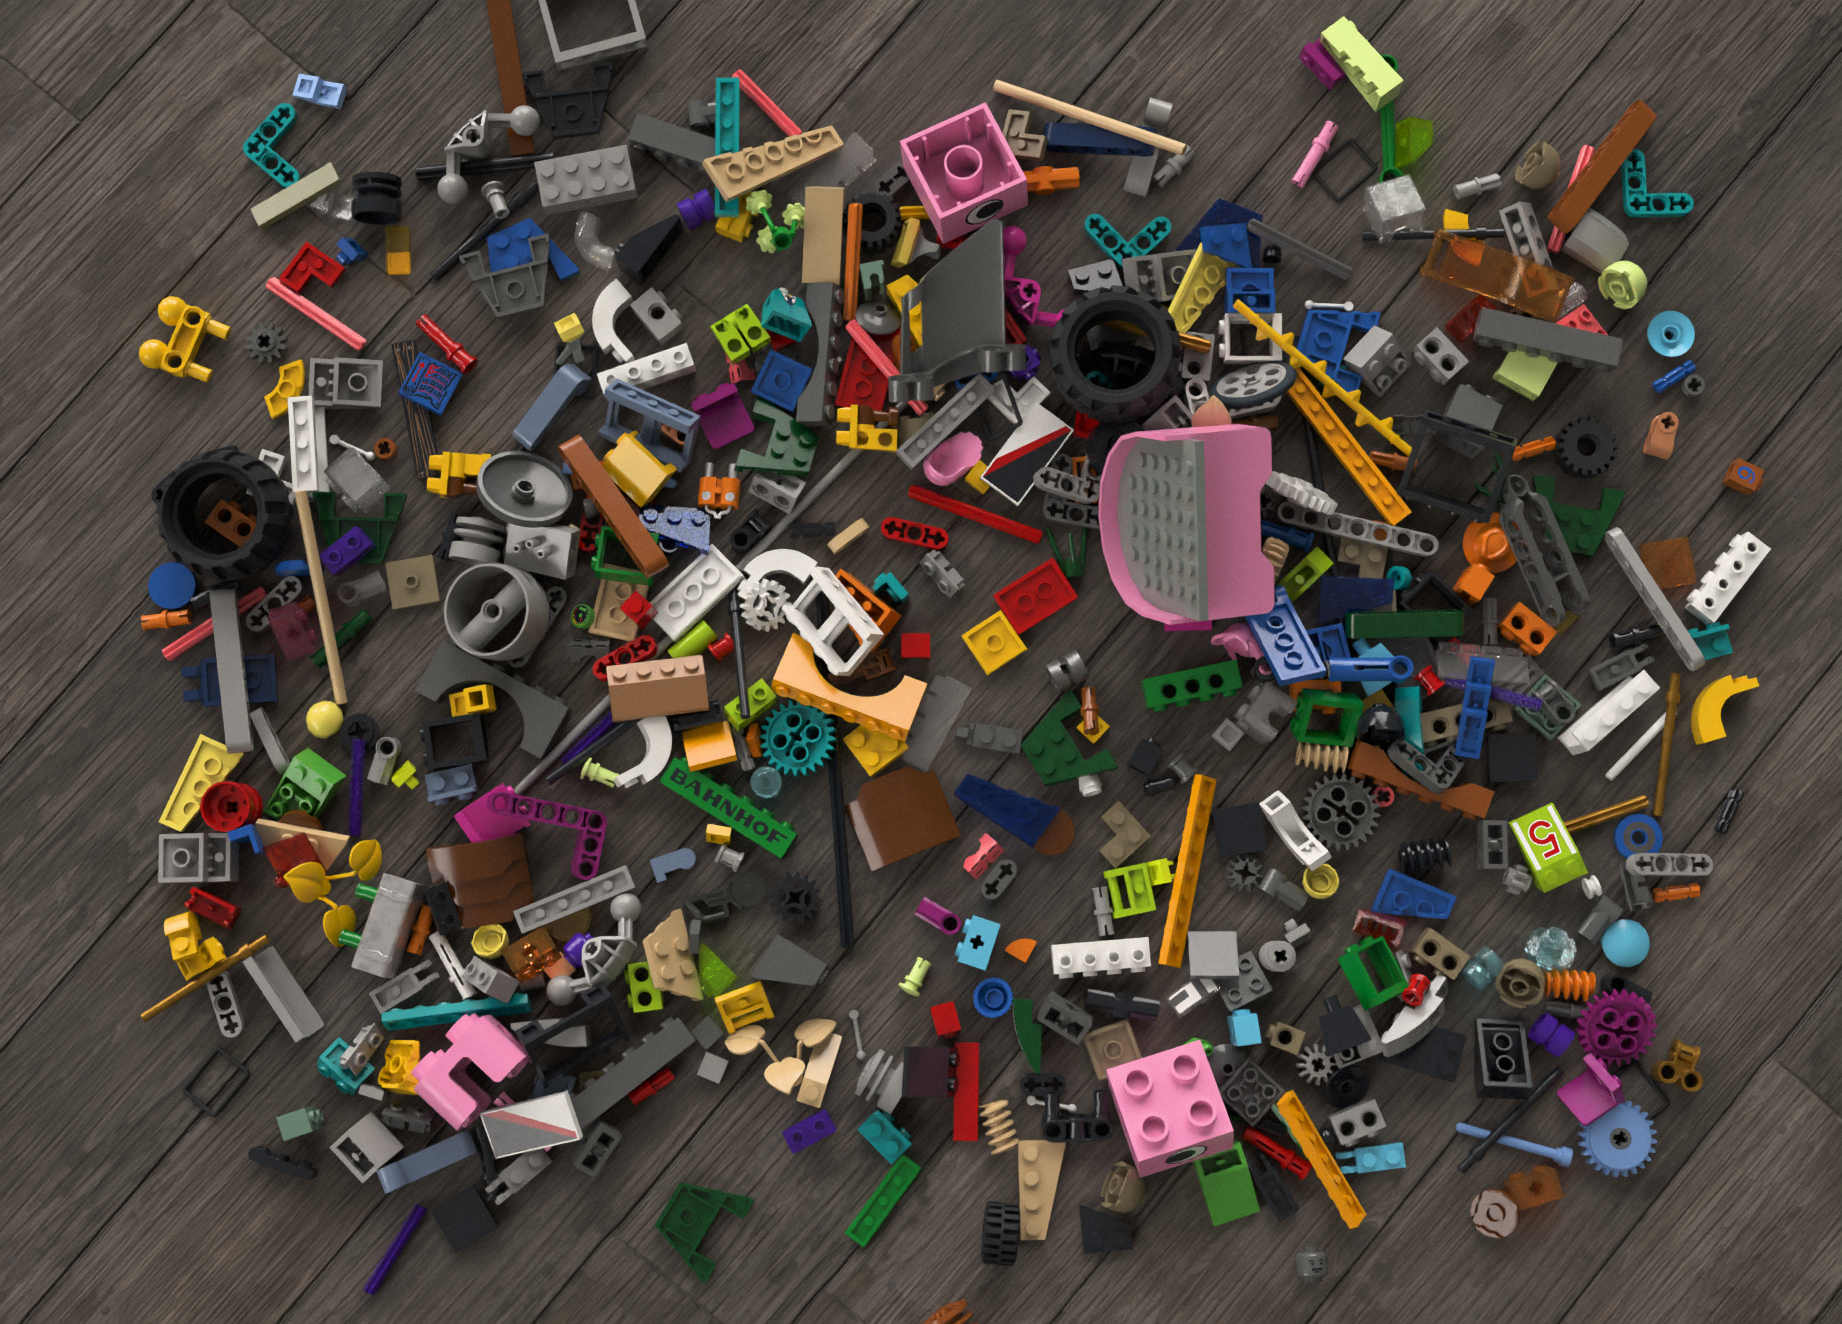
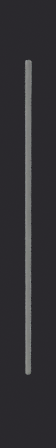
M898 402L894 406L898 407V416L909 406L908 402ZM888 421L878 422L875 425V429H886L889 426ZM852 449L793 508L791 513L787 514L735 567L743 573V569L747 564L759 556L864 450ZM668 634L659 642L657 654L647 661H655L674 642ZM609 694L514 788L517 795L521 796L610 706Z

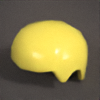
M320 701L314 704L306 716L308 730L315 737L327 739L338 733L344 721L342 710L336 703L331 701Z
M1322 864L1314 871L1306 868L1302 883L1305 891L1311 897L1325 899L1337 891L1339 877L1334 868L1328 864Z
M493 924L479 927L474 933L471 944L477 955L492 960L499 958L506 952L509 938L501 925Z

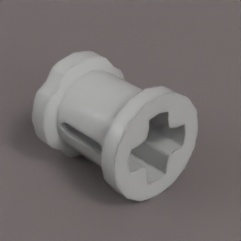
M723 843L714 862H721L731 867L732 871L737 872L745 853H738L728 848L726 843Z

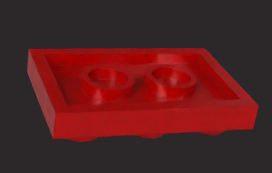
M1053 557L992 596L1018 636L1078 599L1077 594Z

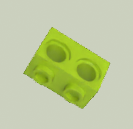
M762 678L748 688L751 716L749 719L741 718L739 696L724 707L725 717L738 732L776 704L777 696Z
M648 961L628 964V969L624 970L626 984H630L631 994H628L629 1008H633L634 1013L664 1009L663 991L654 989ZM642 967L647 969L649 973L648 979L644 982L639 981L636 977L637 970ZM643 992L650 993L652 1001L648 1006L642 1005L639 1001V997Z

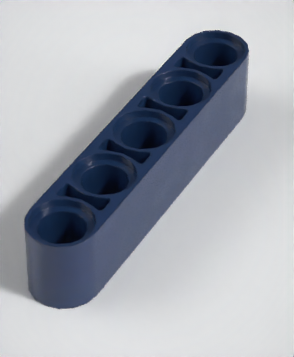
M1050 122L1046 123L1043 136L1048 138L1045 151L1149 157L1153 156L1155 146L1092 124ZM1135 126L1140 129L1157 134V130L1154 128L1146 126Z

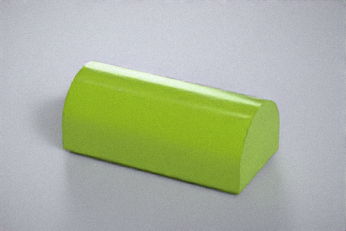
M702 620L668 649L667 652L672 658L700 655L708 648L709 644H713L719 638Z

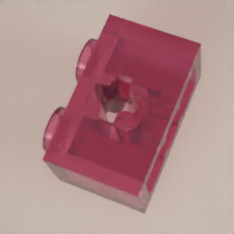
M297 601L269 610L268 621L287 661L314 652L317 636L313 628L309 629L306 623L308 621L307 613L303 607H299Z

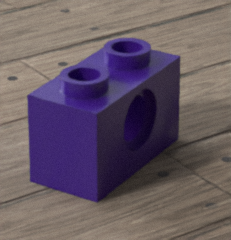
M355 526L322 552L319 557L333 575L340 577L377 546L362 528Z
M824 1108L782 1131V1134L792 1153L795 1154L836 1132L837 1127L827 1108Z

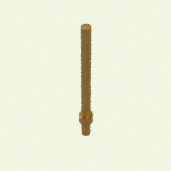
M1671 673L1669 692H1666L1665 696L1667 708L1653 815L1663 816L1677 703H1680L1681 693H1678L1681 674Z
M264 934L252 943L244 944L239 948L238 952L141 1013L142 1020L144 1022L149 1021L243 959L246 960L250 956H254L257 950L271 942L269 937Z

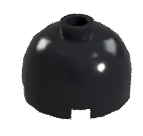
M1384 703L1373 704L1358 719L1356 727L1357 740L1361 738V742L1369 745L1383 746L1387 745L1386 740H1403L1406 736L1403 718L1398 711L1387 707Z

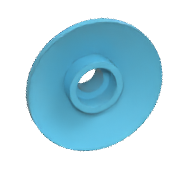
M1665 311L1656 315L1651 320L1647 329L1649 344L1658 354L1665 357H1677L1690 349L1694 342L1695 331L1691 321L1685 315L1676 311ZM1665 333H1670L1672 339L1668 340L1665 337Z

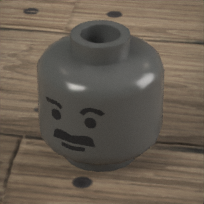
M1315 1245L1303 1246V1251L1296 1253L1297 1276L1303 1278V1282L1323 1281L1322 1278L1328 1275L1327 1254L1324 1251L1318 1250V1246Z

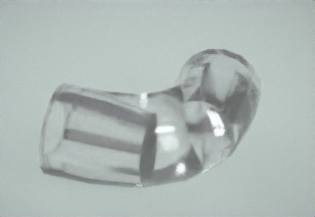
M580 212L574 234L577 250L585 261L597 268L610 272L615 261L616 249L604 246L598 239V231L602 220L590 213Z

